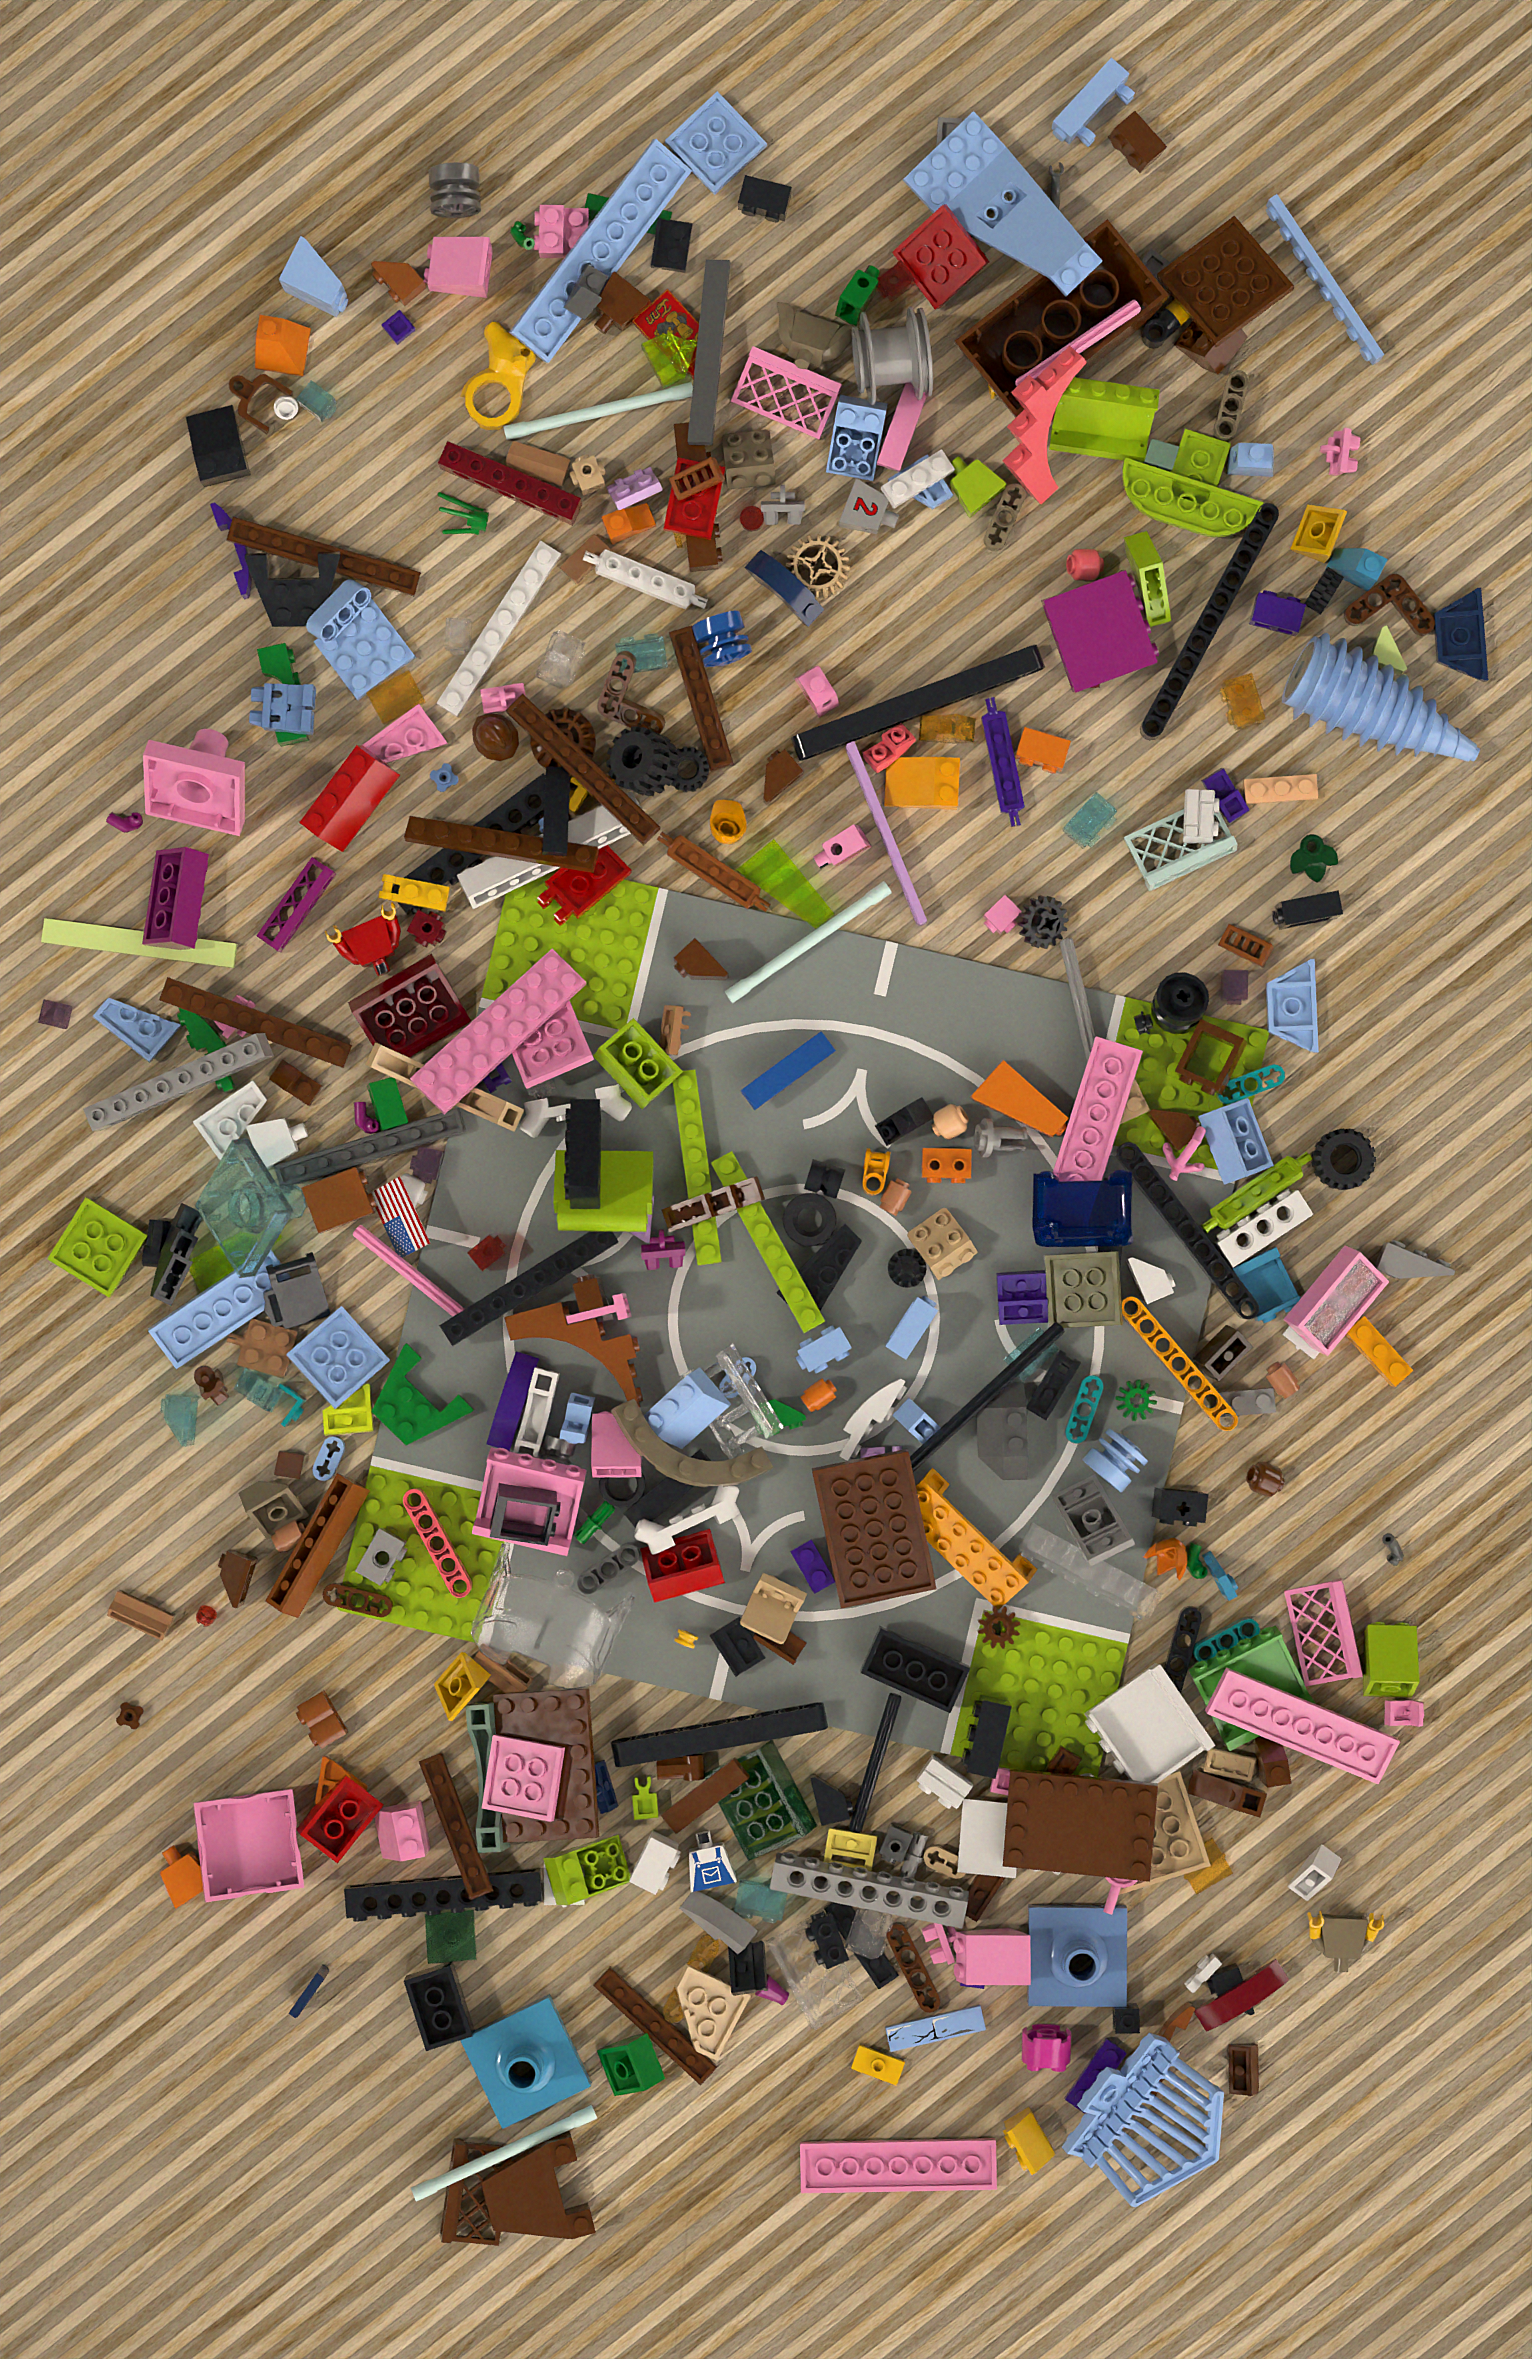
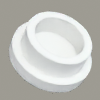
M280 396L274 403V411L278 417L288 420L297 414L298 403L291 396Z

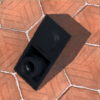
M923 1097L879 1122L875 1127L886 1146H889L929 1122L934 1116Z

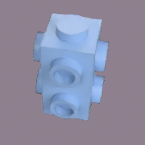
M831 1325L821 1331L822 1337L815 1341L810 1337L799 1344L801 1348L797 1350L799 1355L795 1358L802 1370L807 1368L809 1372L814 1370L815 1373H818L829 1367L826 1362L833 1358L838 1362L850 1355L848 1350L852 1347L840 1327L835 1329Z

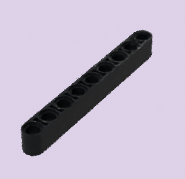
M1131 1142L1120 1145L1116 1151L1119 1163L1235 1314L1242 1319L1255 1318L1259 1312V1305L1139 1147ZM1124 1147L1133 1149L1134 1157L1132 1160H1125L1122 1157V1149ZM1140 1166L1146 1167L1149 1171V1176L1145 1180L1139 1179L1136 1171ZM1156 1185L1161 1186L1164 1190L1161 1199H1155L1151 1194L1152 1188ZM1169 1205H1175L1179 1210L1178 1216L1174 1219L1166 1214ZM1185 1224H1189L1193 1228V1235L1190 1238L1184 1237L1181 1233V1229ZM1201 1243L1208 1247V1254L1203 1258L1196 1253V1248ZM1215 1263H1220L1223 1267V1273L1219 1277L1214 1276L1211 1272V1267ZM1230 1282H1234L1238 1287V1292L1234 1296H1230L1226 1292V1286ZM1246 1301L1250 1302L1253 1306V1311L1248 1316L1244 1315L1241 1311V1306Z
M817 1702L613 1740L610 1743L615 1767H626L818 1732L827 1729L828 1723L824 1703Z

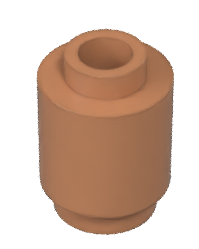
M898 1178L895 1182L890 1180L880 1199L882 1203L879 1208L897 1216L899 1211L902 1212L912 1192L908 1189L910 1185Z
M1277 1361L1266 1369L1268 1372L1265 1376L1277 1394L1282 1395L1284 1399L1300 1389V1386L1297 1384V1378L1285 1362L1280 1364Z
M295 1519L276 1530L275 1534L271 1536L276 1549L281 1553L295 1548L306 1526L303 1522L299 1523Z

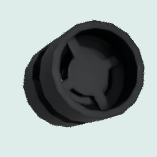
M813 1159L804 1189L815 1193L821 1190L824 1196L836 1199L846 1169L836 1166L828 1168L826 1163Z

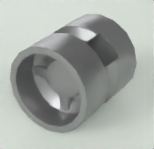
M546 1435L543 1447L546 1453L542 1454L540 1459H551L556 1463L571 1465L572 1462L569 1460V1457L574 1456L576 1444L568 1443L557 1436ZM557 1450H560V1456L555 1455Z

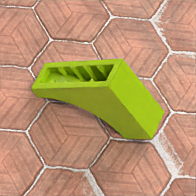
M1144 531L1124 537L1126 556L1137 583L1145 619H1147L1150 627L1172 621L1163 562L1148 532Z

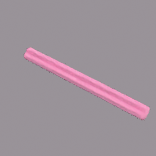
M1136 300L1130 301L1015 381L1016 386L1028 375L1036 379L1068 346L1080 354L1141 311Z
M359 1225L354 1230L353 1236L450 1315L455 1316L465 1310V1308L365 1227Z

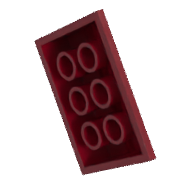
M432 953L348 1002L351 1012L373 1046L376 1042L408 1058L471 1022L469 1015Z

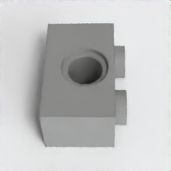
M383 1527L379 1528L355 1572L380 1586L384 1581L389 1583L396 1571L392 1568L396 1560L401 1562L408 1550L404 1547L407 1541ZM379 1551H385L389 1554V1562L387 1564H381L377 1560Z

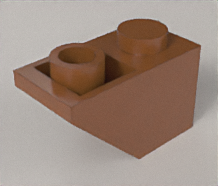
M383 261L371 263L374 271L372 276L380 285L384 283L390 289L387 293L395 303L400 301L405 307L426 289L425 282L409 263Z

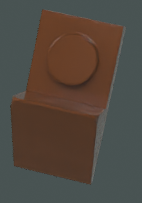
M283 1059L269 1078V1080L308 1106L312 1104L323 1087Z

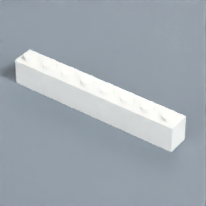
M631 791L627 793V795L640 807L633 792ZM598 805L593 810L583 815H578L568 822V842L596 846L598 849L631 834L602 805ZM490 857L473 868L465 869L457 877L472 908L475 909L560 867L501 857Z

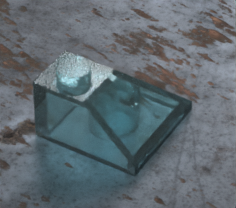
M166 1394V1398H162L160 1408L161 1413H164L165 1422L181 1446L194 1445L199 1396Z

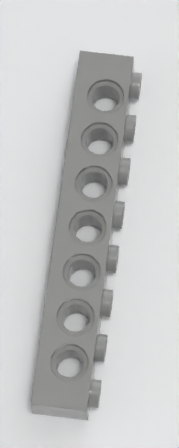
M257 1033L97 1102L83 1110L92 1131H101L274 1055L265 1033Z
M777 1852L770 1884L771 1890L961 1929L964 1923L969 1891H964L960 1887L954 1886L949 1888L940 1886L936 1882L925 1883L916 1881L911 1877L901 1878L892 1876L887 1872H871L863 1867H847L839 1862L826 1863L814 1857H798L790 1852ZM800 1871L803 1875L797 1876L794 1875L792 1872ZM824 1876L827 1878V1880L821 1881L818 1880L816 1877ZM848 1881L851 1883V1885L845 1886L840 1882ZM872 1886L875 1888V1890L870 1891L865 1889L864 1887ZM897 1891L899 1894L891 1895L888 1892ZM921 1896L923 1899L915 1900L912 1897ZM942 1900L947 1902V1904L939 1905L937 1904V1901Z

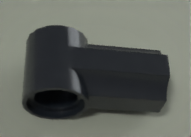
M149 1219L147 1245L145 1244L142 1255L143 1266L157 1268L163 1245L171 1227V1221Z

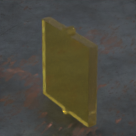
M1213 1838L1203 1843L1211 1866L1184 1874L1183 1876L1185 1880L1188 1879L1196 1895L1233 1874L1225 1860L1226 1855L1221 1853Z

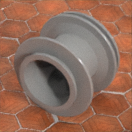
M911 306L908 307L905 326L870 330L866 313L862 312L860 314V330H858L857 326L852 327L853 362L859 393H864L866 388L871 406L876 402L877 386L911 383L918 400L922 399L923 392H925L926 397L932 396L931 346L923 308H917V313H915Z

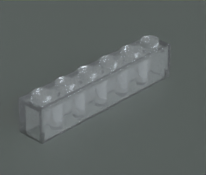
M1031 1522L1018 1546L1022 1550L1021 1556L1034 1562L1035 1558L1044 1562L1042 1567L1054 1574L1059 1570L1066 1574L1065 1580L1075 1585L1078 1582L1083 1583L1087 1586L1085 1590L1097 1597L1100 1593L1109 1597L1108 1603L1119 1609L1121 1605L1129 1608V1614L1139 1620H1142L1143 1616L1150 1619L1163 1594L1161 1591L1105 1561L1090 1567L1077 1546Z

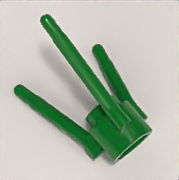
M438 492L437 495L470 510L469 513L439 507L441 512L467 518V526H471V528L442 530L443 534L471 533L479 535V531H486L489 512H484L483 508L474 507L454 497Z

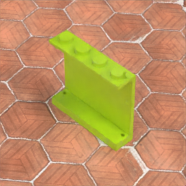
M1074 377L1062 394L1056 407L1049 450L1123 461L1126 457L1144 463L1154 414L1158 410L1160 390Z

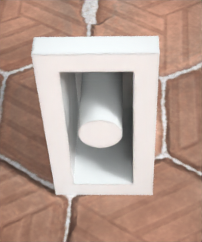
M1133 1257L1126 1259L1145 1304L1174 1293L1172 1287H1175V1282L1170 1273L1166 1274L1165 1270Z
M1321 1844L1309 1855L1290 1881L1288 1888L1308 1901L1333 1879L1341 1858Z

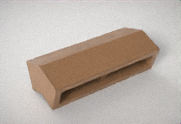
M513 441L505 466L528 476L563 486L570 468V459Z
M121 1590L117 1591L107 1616L163 1641L175 1617L174 1614Z
M487 1643L482 1646L473 1658L474 1661L491 1674L488 1680L505 1693L525 1692L534 1680Z

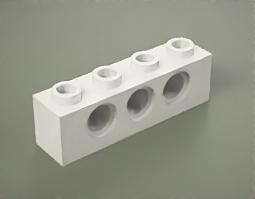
M1288 1188L1276 1196L1278 1200L1271 1204L1269 1202L1264 1203L1256 1209L1258 1213L1252 1217L1247 1215L1237 1222L1238 1226L1234 1229L1223 1230L1216 1235L1218 1239L1212 1243L1230 1267H1235L1313 1215L1298 1190L1290 1191ZM1281 1206L1286 1210V1216L1283 1220L1277 1217V1210ZM1260 1220L1266 1223V1230L1263 1233L1257 1230V1223ZM1240 1233L1246 1236V1243L1242 1247L1237 1243V1236Z

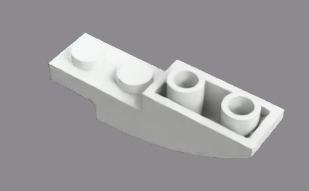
M900 1378L879 1389L850 1417L843 1430L851 1435L840 1452V1457L847 1461L850 1457H856L861 1448V1445L858 1444L861 1437L865 1436L867 1438L874 1426L870 1423L872 1419L879 1423H882L883 1419L889 1420L894 1411L891 1405L895 1399L900 1400L907 1387L903 1386L905 1383L903 1379Z

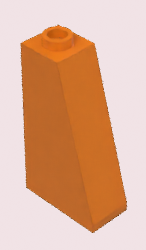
M1004 1060L970 1096L973 1101L1049 1137H1053L1055 1134L1060 1136L1068 1126L1065 1122L1069 1118Z

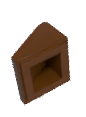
M279 1451L274 1475L300 1479L305 1455Z

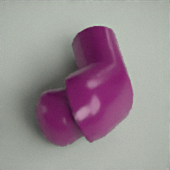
M111 812L106 819L108 824L124 833L137 830L143 824L142 816L137 812H133L131 816L121 818Z
M354 1102L356 1126L365 1133L374 1134L379 1129L378 1121L366 1114V1102Z

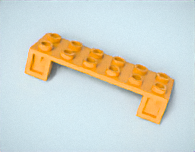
M932 1467L916 1485L927 1542L993 1606L995 1605L997 1609H1000L1029 1583L1038 1569L1021 1553L1012 1562L1006 1558L942 1495L950 1484Z

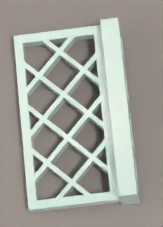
M1184 809L1124 837L1149 892L1237 851L1238 844L1234 836L1231 835L1220 812L1214 813V818L1216 817L1218 828L1222 829L1225 837L1218 840L1213 839V842L1206 846L1202 844L1201 848L1197 850L1186 848L1187 843L1180 846L1170 842L1173 831L1183 833V829L1175 825L1178 818L1184 816ZM1164 827L1170 829L1167 841L1153 837L1157 828ZM1142 837L1149 841L1145 851L1134 847L1132 840ZM1152 841L1165 845L1161 857L1148 853ZM1168 846L1181 850L1178 859L1173 861L1164 858ZM1149 857L1158 860L1157 869L1147 873L1143 865L1145 858Z

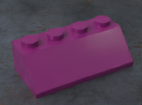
M188 847L156 850L142 945L176 950L195 949L209 854Z

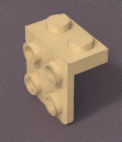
M947 1208L940 1209L907 1234V1237L928 1264L937 1280L950 1275L955 1268L962 1263L970 1261L978 1253L970 1238Z
M763 1573L752 1592L740 1624L776 1643L783 1644L807 1593L778 1580L775 1576Z

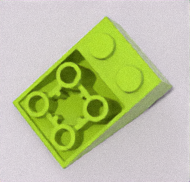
M618 1834L566 1849L543 1858L556 1905H571L627 1884L630 1880V1872ZM580 1865H583V1868H584V1876H583L582 1869H581V1866H580Z

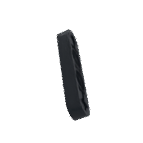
M1193 1606L1184 1607L1179 1613L1164 1665L1166 1674L1169 1672L1174 1676H1181L1180 1680L1175 1678L1173 1683L1180 1694L1202 1621L1201 1613ZM1190 1611H1194L1193 1615L1197 1617L1196 1621H1191L1189 1626L1190 1629H1194L1193 1633L1187 1630H1180L1181 1625L1186 1627L1187 1620L1184 1618V1615L1189 1614ZM1182 1634L1190 1637V1644L1185 1648L1177 1645V1638ZM1174 1658H1181L1184 1662V1666L1180 1671H1173L1170 1667V1662Z

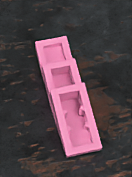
M905 383L877 461V465L897 472L901 470L926 400L925 392H923L921 400L916 398L914 387L911 383Z

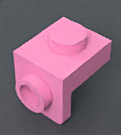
M1385 1700L1384 1725L1423 1726V1702L1414 1700Z

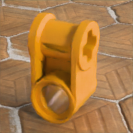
M866 1148L862 1189L869 1196L880 1194L884 1188L890 1161V1151L881 1153ZM870 1178L877 1179L880 1183V1188L876 1191L869 1190L866 1186L867 1180Z

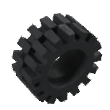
M1327 567L1304 604L1321 615L1344 576Z
M685 746L682 749L678 748L674 753L679 756V762L675 763V767L678 768L681 762L689 760L695 763L697 772L692 778L688 779L681 777L677 772V775L673 774L671 777L673 780L671 785L683 792L696 791L708 779L709 764L707 758L700 750L698 751L694 747L687 748Z

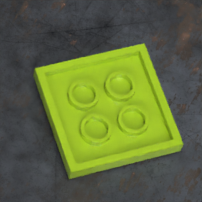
M85 1197L47 1260L111 1298L147 1240L148 1235L88 1197Z

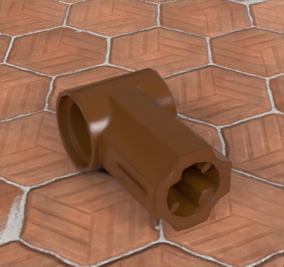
M697 1753L656 1761L657 1780L683 1779L685 1781H697L705 1779L704 1754Z

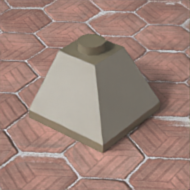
M258 1481L238 1493L245 1512L267 1540L275 1534L276 1530L295 1519L299 1522L310 1516L287 1484Z

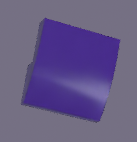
M1045 1270L996 1273L999 1325L1048 1323Z

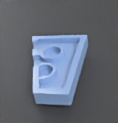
M108 998L93 1015L95 1020L149 1063L181 1027V1024L173 1021L170 1022L157 1015L146 1013L111 998Z

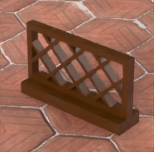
M453 2139L449 2171L470 2162L468 2160L469 2149L480 2150L484 2156L486 2155L484 2150L493 2152L504 2146ZM512 2157L505 2159V2162L499 2167L492 2165L494 2171L484 2179L478 2172L475 2173L480 2182L470 2190L464 2184V2179L446 2187L439 2235L441 2243H451L454 2241L499 2246L501 2232L495 2231L494 2239L484 2238L479 2232L488 2223H491V2220L483 2208L486 2200L484 2199L479 2203L472 2193L482 2186L481 2182L510 2163ZM464 2188L466 2190V2193L462 2195ZM470 2195L477 2206L465 2214L460 2207L461 2202ZM480 2209L487 2219L475 2227L469 2217ZM465 2220L473 2228L466 2236L456 2235L457 2227Z

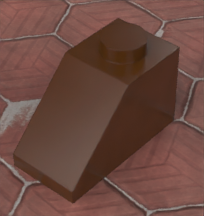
M785 749L782 752L776 750L767 758L769 763L766 764L763 802L766 805L804 773L802 768Z
M1155 1109L1146 1113L1176 1152L1190 1142L1197 1127L1201 1126L1193 1115L1189 1117L1185 1113Z

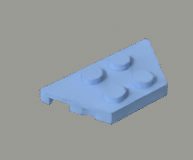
M1310 959L1266 983L1268 1033L1310 1052L1318 1053L1315 959Z

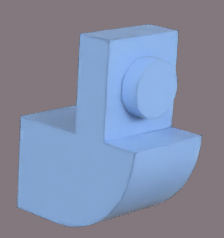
M571 1393L567 1404L565 1420L561 1428L560 1439H564L572 1444L586 1442L595 1397Z

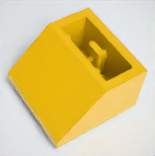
M1030 2107L1004 2121L1006 2128L1003 2130L1004 2137L1011 2149L1016 2147L1017 2160L1024 2171L1028 2169L1031 2175H1033L1055 2156L1052 2145Z

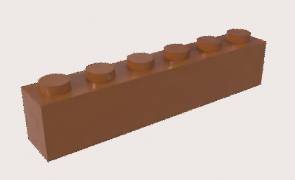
M339 1473L336 1474L265 1602L281 1613L299 1618L369 1494V1489L351 1478Z

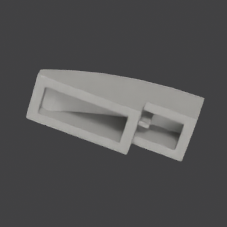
M699 1891L691 1892L679 1907L713 1939L717 1940L720 1938L737 1954L746 1948L758 1932L735 1912Z

